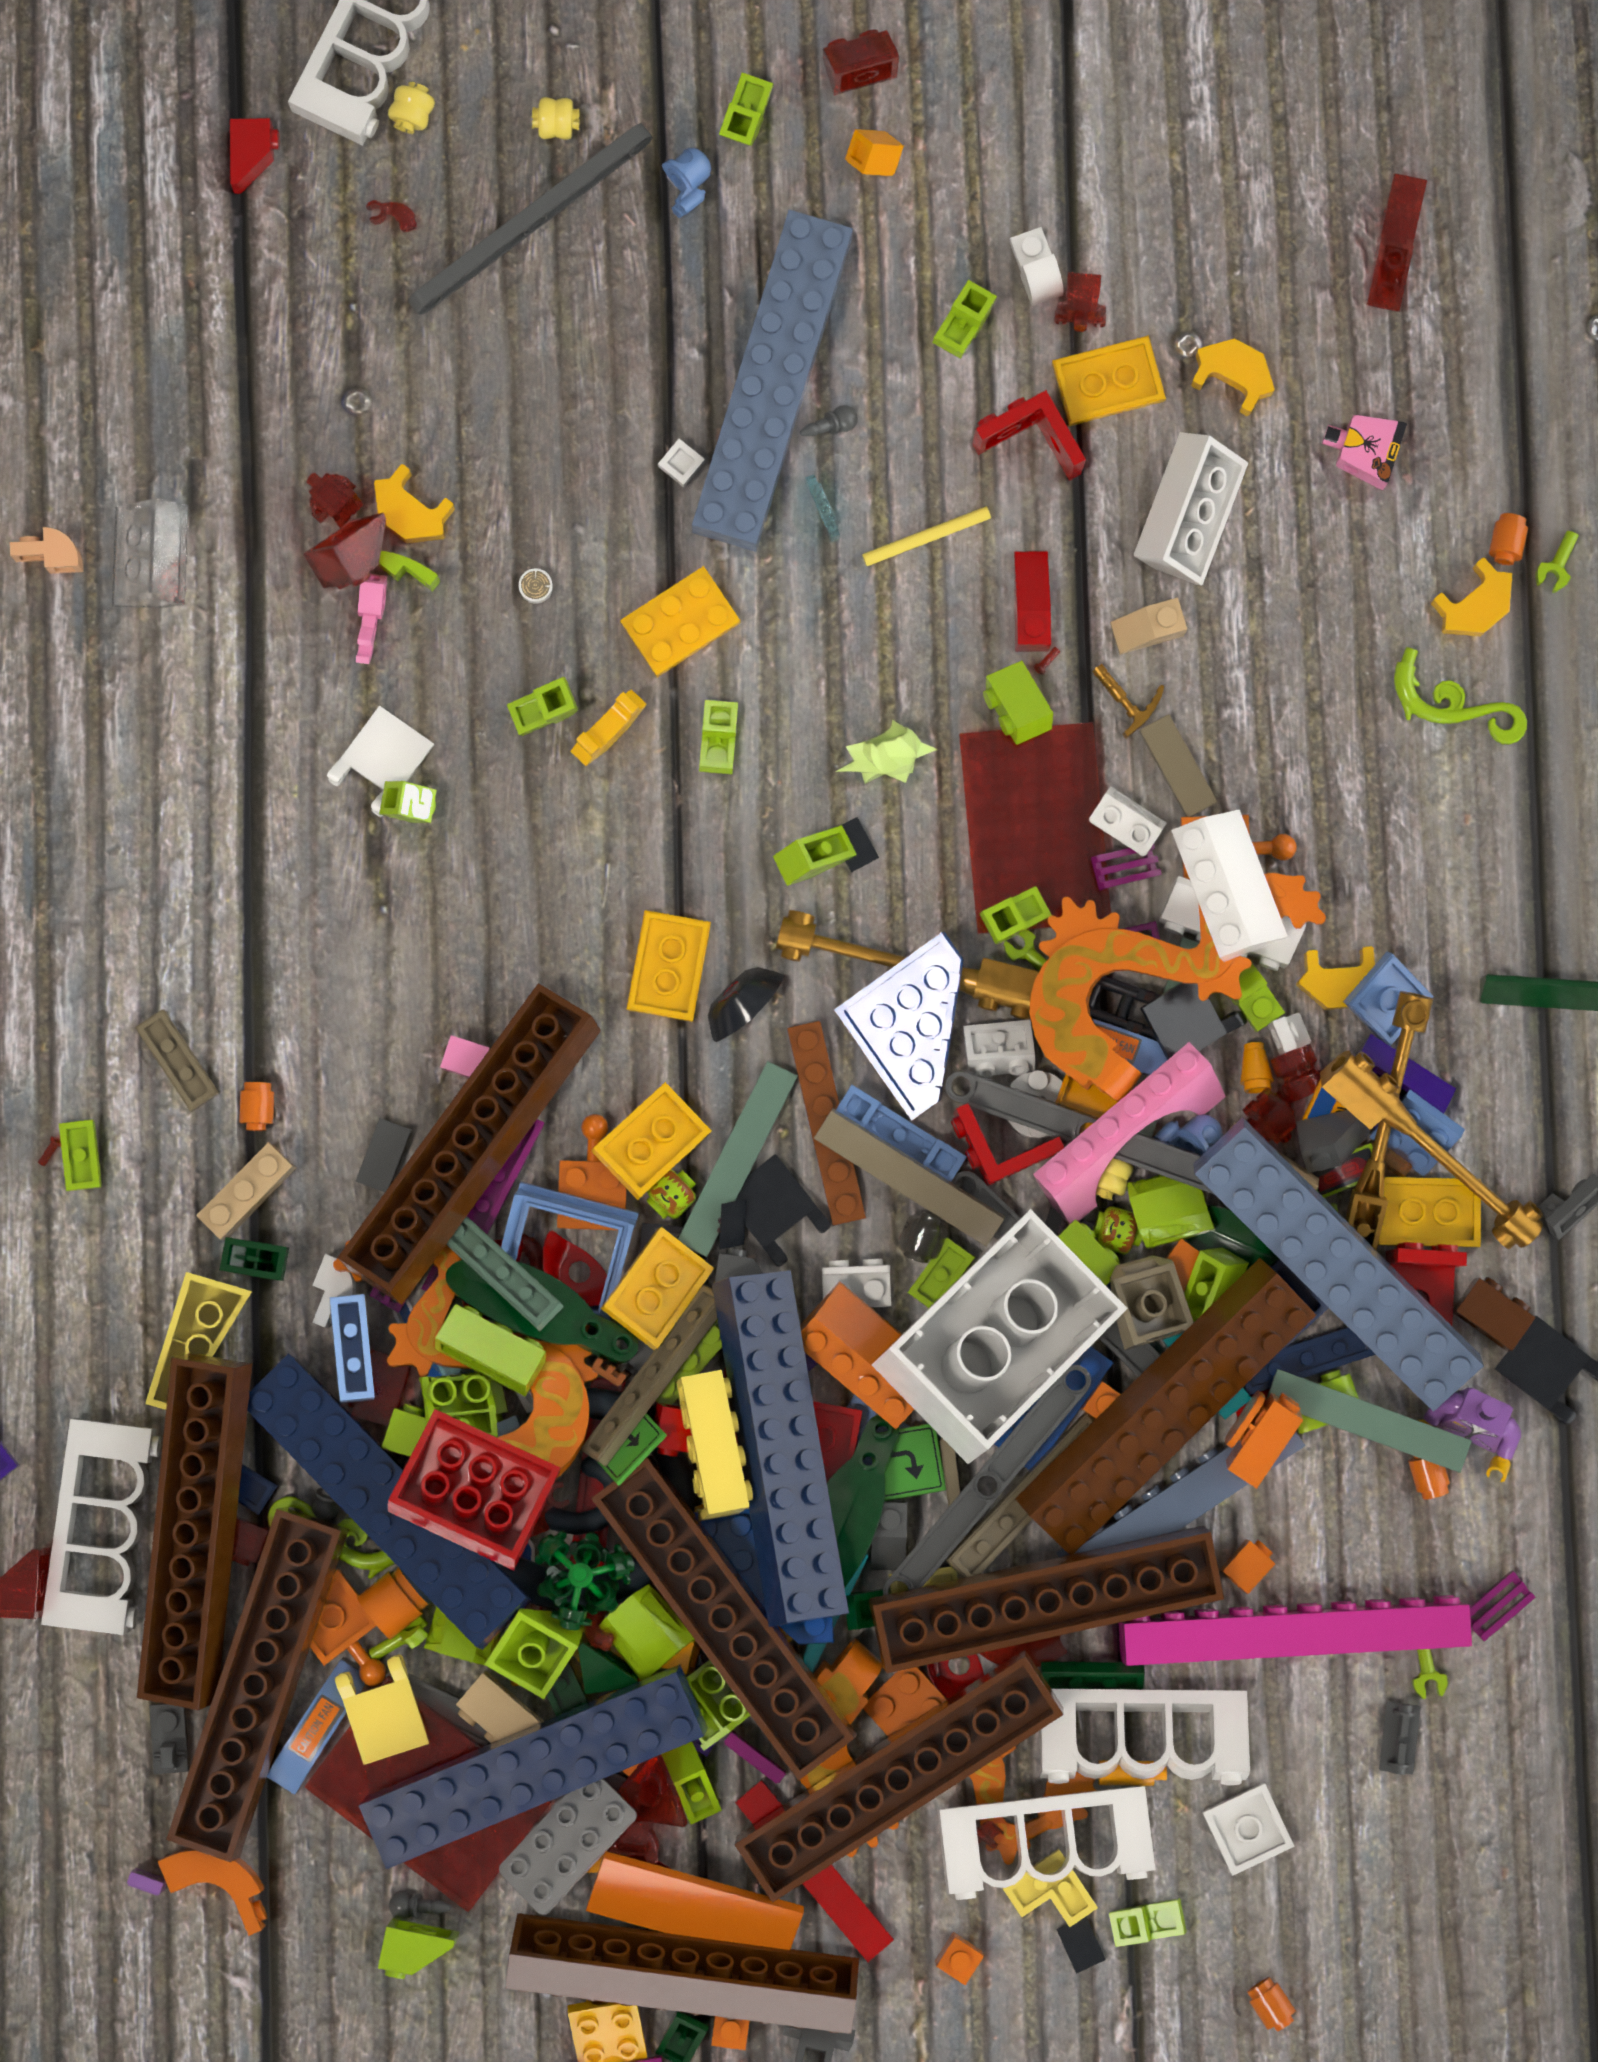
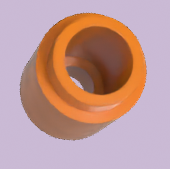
M1503 513L1500 515L1499 520L1495 522L1489 555L1494 557L1496 563L1513 565L1515 561L1522 560L1528 532L1525 517L1513 513Z
M244 1082V1090L240 1091L239 1123L246 1124V1130L266 1131V1125H272L274 1118V1092L271 1091V1083Z
M1415 1456L1408 1460L1418 1493H1421L1423 1500L1437 1498L1449 1493L1447 1485L1450 1484L1445 1467Z
M1267 1977L1247 1991L1251 1998L1249 2000L1250 2004L1267 2030L1274 2027L1278 2032L1294 2021L1291 2015L1296 2010L1278 1982L1274 1983L1270 1977Z

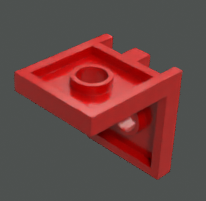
M1047 390L1027 401L1024 397L1019 398L1007 406L1008 411L999 416L992 413L977 423L979 427L975 429L972 444L978 455L1037 424L1069 481L1082 473L1086 459Z
M969 1103L956 1108L953 1112L954 1118L950 1121L957 1138H965L969 1147L965 1151V1155L973 1170L979 1168L987 1186L1048 1159L1064 1148L1059 1136L997 1165Z
M1414 1242L1398 1243L1397 1249L1386 1251L1385 1260L1415 1290L1424 1292L1427 1296V1302L1452 1326L1455 1268L1467 1266V1252H1458V1245L1446 1244L1432 1245L1431 1250H1423L1424 1243Z

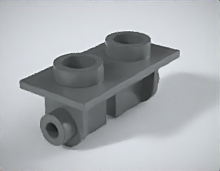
M1386 1701L1379 1763L1380 1771H1388L1400 1775H1413L1421 1706Z

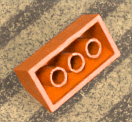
M839 1281L800 1324L804 1352L892 1427L897 1429L913 1412L914 1408L885 1380L872 1364L902 1333Z

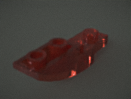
M1393 174L1388 201L1380 227L1366 306L1400 312L1414 249V238L1427 184L1425 179Z

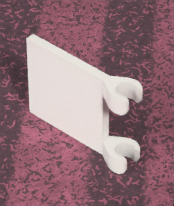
M379 706L342 757L327 774L328 781L334 786H340L352 768L382 790L384 789L385 781L408 782L433 748L434 743ZM383 791L371 804L372 812L379 817L383 816L379 815Z

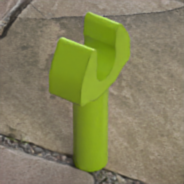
M1567 530L1553 560L1549 563L1541 562L1535 572L1537 586L1541 585L1547 573H1553L1557 577L1552 593L1558 592L1568 584L1571 576L1566 572L1564 566L1579 537L1578 534Z
M1024 930L1017 935L1024 941V948L1018 950L1007 941L1003 943L1005 954L1012 962H1015L1017 959H1026L1040 971L1047 961L1035 950L1033 941L1036 936L1029 930Z
M422 1616L418 1617L392 1640L387 1638L369 1649L371 1658L379 1660L404 1644H407L411 1649L417 1647L428 1636V1633L423 1629L428 1623Z
M1417 1649L1421 1671L1411 1681L1414 1691L1421 1699H1426L1425 1682L1432 1679L1436 1683L1437 1694L1443 1696L1448 1685L1447 1675L1440 1674L1434 1669L1431 1649Z

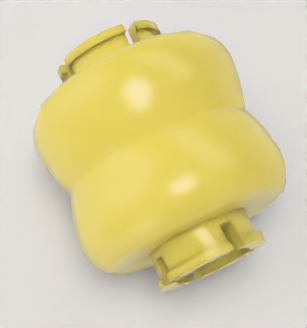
M409 82V86L401 85L397 87L394 93V102L388 109L389 118L395 122L394 127L405 133L407 129L408 134H414V130H424L427 127L429 114L435 105L433 97L427 94L429 89L418 83L415 86V82Z
M543 97L539 101V108H532V129L538 128L539 136L542 139L556 137L569 140L572 138L573 129L579 130L580 109H573V101L569 98L555 100Z
M1112 1158L1099 1180L1096 1196L1107 1200H1113V1195L1123 1196L1127 1190V1180L1133 1173V1165Z

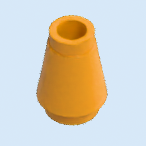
M1251 1042L1244 1044L1240 1084L1244 1086V1092L1258 1094L1270 1091L1271 1083L1274 1082L1264 1049V1043Z

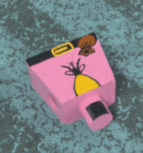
M1353 415L1347 430L1328 425L1322 444L1340 450L1336 461L1338 468L1378 489L1384 490L1389 482L1407 423Z

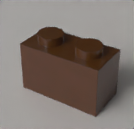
M1486 1277L1484 1280L1481 1278L1473 1279L1454 1306L1453 1314L1505 1351H1513L1536 1318L1529 1313L1531 1307L1517 1297H1513L1510 1300L1501 1293L1503 1287L1489 1277Z

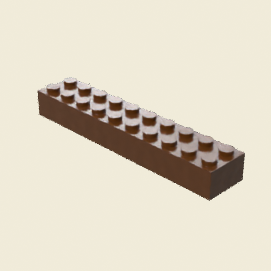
M538 983L338 1256V1259L350 1272L402 1305L600 1033L601 1029L593 1017Z
M1259 1258L1043 1470L1015 1500L1069 1555L1074 1554L1281 1351L1316 1314L1270 1266Z
M192 1353L171 1357L137 1689L138 1699L194 1710H201L211 1706L221 1672L252 1363Z
M652 1455L647 1456L620 1486L613 1481L591 1498L798 1781L855 1739L857 1733L778 1626L769 1627L764 1607Z
M286 1507L276 1509L166 1840L228 1862L240 1858L349 1529Z
M1199 1526L869 1599L882 1666L886 1673H892L1224 1599L1211 1531L1205 1526Z
M1023 1650L738 1834L734 1845L773 1903L1063 1716V1706L1027 1651Z
M517 1913L509 1952L505 1989L550 1994L555 1997L581 1998L593 2002L619 2003L624 2006L649 2007L661 2011L672 2010L687 2012L693 2015H710L724 2017L729 2020L740 2019L762 2024L786 2025L798 2029L809 2028L824 2030L830 2033L851 2034L857 1999L859 1958L795 1949L786 1950Z

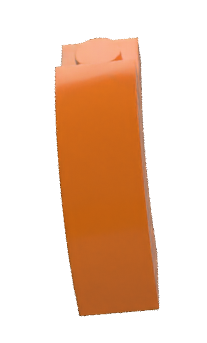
M186 1848L157 1861L170 1893L196 1883L215 1884L227 1891L234 1900L248 1936L261 1931L265 1927L264 1920L267 1919L265 1908L261 1900L255 1901L253 1897L261 1893L265 1887L257 1873L241 1858L228 1862L194 1849Z

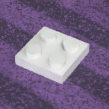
M1264 1782L1202 1811L1232 1876L1295 1847Z

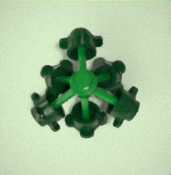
M560 1531L555 1536L548 1534L538 1544L537 1549L540 1552L536 1556L535 1562L542 1564L545 1561L550 1565L545 1570L546 1577L543 1583L538 1585L537 1591L541 1597H548L553 1600L555 1606L560 1607L559 1611L551 1612V1617L560 1620L559 1625L565 1629L579 1630L581 1625L591 1626L592 1620L586 1618L587 1612L591 1615H595L599 1611L614 1612L619 1605L616 1601V1593L620 1586L616 1580L623 1579L625 1585L631 1583L630 1573L634 1572V1561L629 1552L624 1553L620 1544H615L614 1552L610 1553L607 1548H603L599 1542V1536L594 1532L587 1533L585 1538L580 1541L571 1542L570 1546L564 1541L567 1537L566 1532ZM568 1551L574 1555V1560L577 1564L574 1565L566 1557ZM600 1561L606 1562V1565L596 1567ZM561 1562L569 1569V1574L558 1570L554 1565ZM608 1572L612 1579L609 1582L604 1580L592 1582L593 1576ZM587 1587L585 1598L588 1604L585 1607L579 1604L581 1590ZM574 1589L572 1601L567 1602V1597L572 1593Z

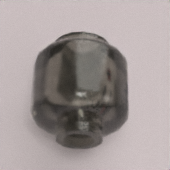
M923 1210L921 1215L913 1214L908 1216L899 1238V1244L904 1249L903 1255L921 1263H928L929 1259L938 1258L948 1236L947 1228L940 1223L941 1218L926 1210Z

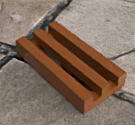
M599 1356L591 1367L593 1368L592 1370L616 1386H621L625 1383L631 1373L626 1369L620 1373L617 1371L620 1364L611 1363L608 1365L606 1364L607 1360Z

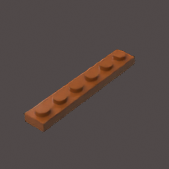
M816 1021L789 1027L787 1031L832 1225L836 1226L866 1219L854 1164L814 1139L832 1108L836 1110L839 1105L821 1022Z

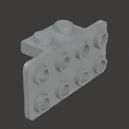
M604 1778L572 1791L559 1798L551 1807L550 1812L528 1831L526 1838L500 1864L499 1872L537 1913L547 1915L636 1820L637 1813Z

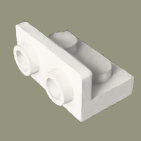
M1111 786L1089 818L1092 824L1142 856L1148 853L1167 822Z
M1031 1020L963 1026L967 1071L986 1078L1003 1074L1023 1075L1027 1072L1035 1071V1049Z
M883 1259L862 1260L863 1266L849 1267V1260L828 1261L829 1267L822 1268L823 1299L840 1281L870 1307H891L890 1265H883Z

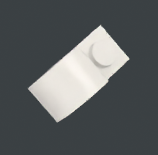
M1042 227L1011 237L1009 242L1021 271L1020 277L1031 306L1062 296L1063 283L1055 255L1051 254Z
M327 1254L324 1255L312 1285L325 1290L312 1322L325 1328H329L332 1322L330 1297L356 1295V1282L350 1272L336 1271L333 1267V1262L337 1258Z

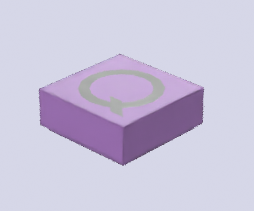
M138 1868L130 1872L127 1881L128 1886L156 1896L165 1890L167 1884L164 1877Z

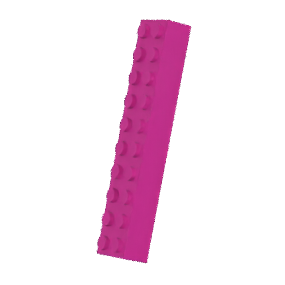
M1454 1595L1433 1596V1602L1425 1603V1599H1420L1419 1597L1399 1598V1604L1391 1605V1601H1385V1599L1365 1600V1606L1356 1607V1603H1351V1601L1331 1602V1608L1323 1609L1322 1605H1317V1603L1297 1604V1610H1288L1283 1605H1264L1263 1612H1253V1608L1230 1607L1228 1608L1229 1614H1219V1610L1207 1608L1195 1609V1616H1184V1612H1181V1610H1173L1160 1613L1161 1618L1146 1616L1118 1623L1121 1662L1126 1666L1472 1646L1470 1605L1460 1602L1459 1597H1454Z

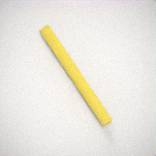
M987 506L866 552L862 554L865 565H873L991 519Z

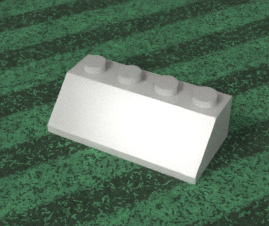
M1180 432L1134 556L1156 570L1202 586L1248 462L1209 435Z
M1240 810L1203 817L1171 830L1219 958L1223 962L1288 937Z
M1178 876L1171 885L1158 922L1165 924L1164 929L1171 933L1183 935L1185 931L1196 935L1195 941L1200 943L1199 902L1191 881ZM1284 916L1282 922L1288 935L1287 938L1241 956L1247 958V955L1260 959L1259 965L1270 970L1278 971L1279 967L1286 968L1292 959L1307 923L1301 929H1296L1288 916Z

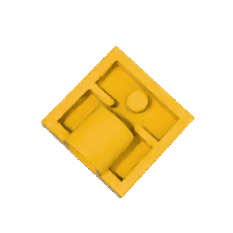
M588 2000L582 2003L567 2005L578 2062H629L648 2058L638 2006H624L619 2003L593 2002Z

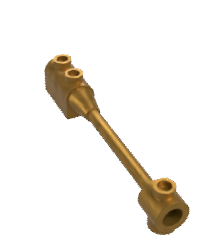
M789 910L788 916L783 917L776 949L782 950V958L796 962L801 961L802 955L809 957L811 947L892 968L907 958L816 935L815 929L817 924H814L815 916L795 910ZM982 958L979 969L962 967L959 990L972 996L973 999L979 1000L977 1005L979 1008L997 1012L998 1005L1011 1008V1016L1030 1020L1031 992L1039 971Z
M1405 991L1399 992L1392 1025L1401 1028L1390 1074L1399 1085V1089L1395 1091L1399 1096L1415 1031L1426 1032L1433 998ZM1380 1121L1378 1124L1371 1157L1368 1158L1355 1189H1352L1345 1220L1375 1250H1377L1388 1205V1200L1384 1196V1158L1392 1127L1383 1121Z
M1344 1051L1320 1072L1322 1088L1371 1130L1380 1121H1383L1399 1132L1409 1135L1497 1213L1492 1233L1501 1245L1507 1249H1511L1515 1244L1522 1248L1536 1239L1543 1227L1542 1221L1539 1220L1543 1214L1537 1205L1532 1201H1528L1523 1206L1518 1200H1513L1506 1204L1417 1125L1416 1120L1399 1099V1094L1395 1092L1399 1089L1395 1079L1388 1073H1384L1379 1078L1372 1071L1375 1064L1366 1053L1360 1051L1355 1056L1350 1051Z

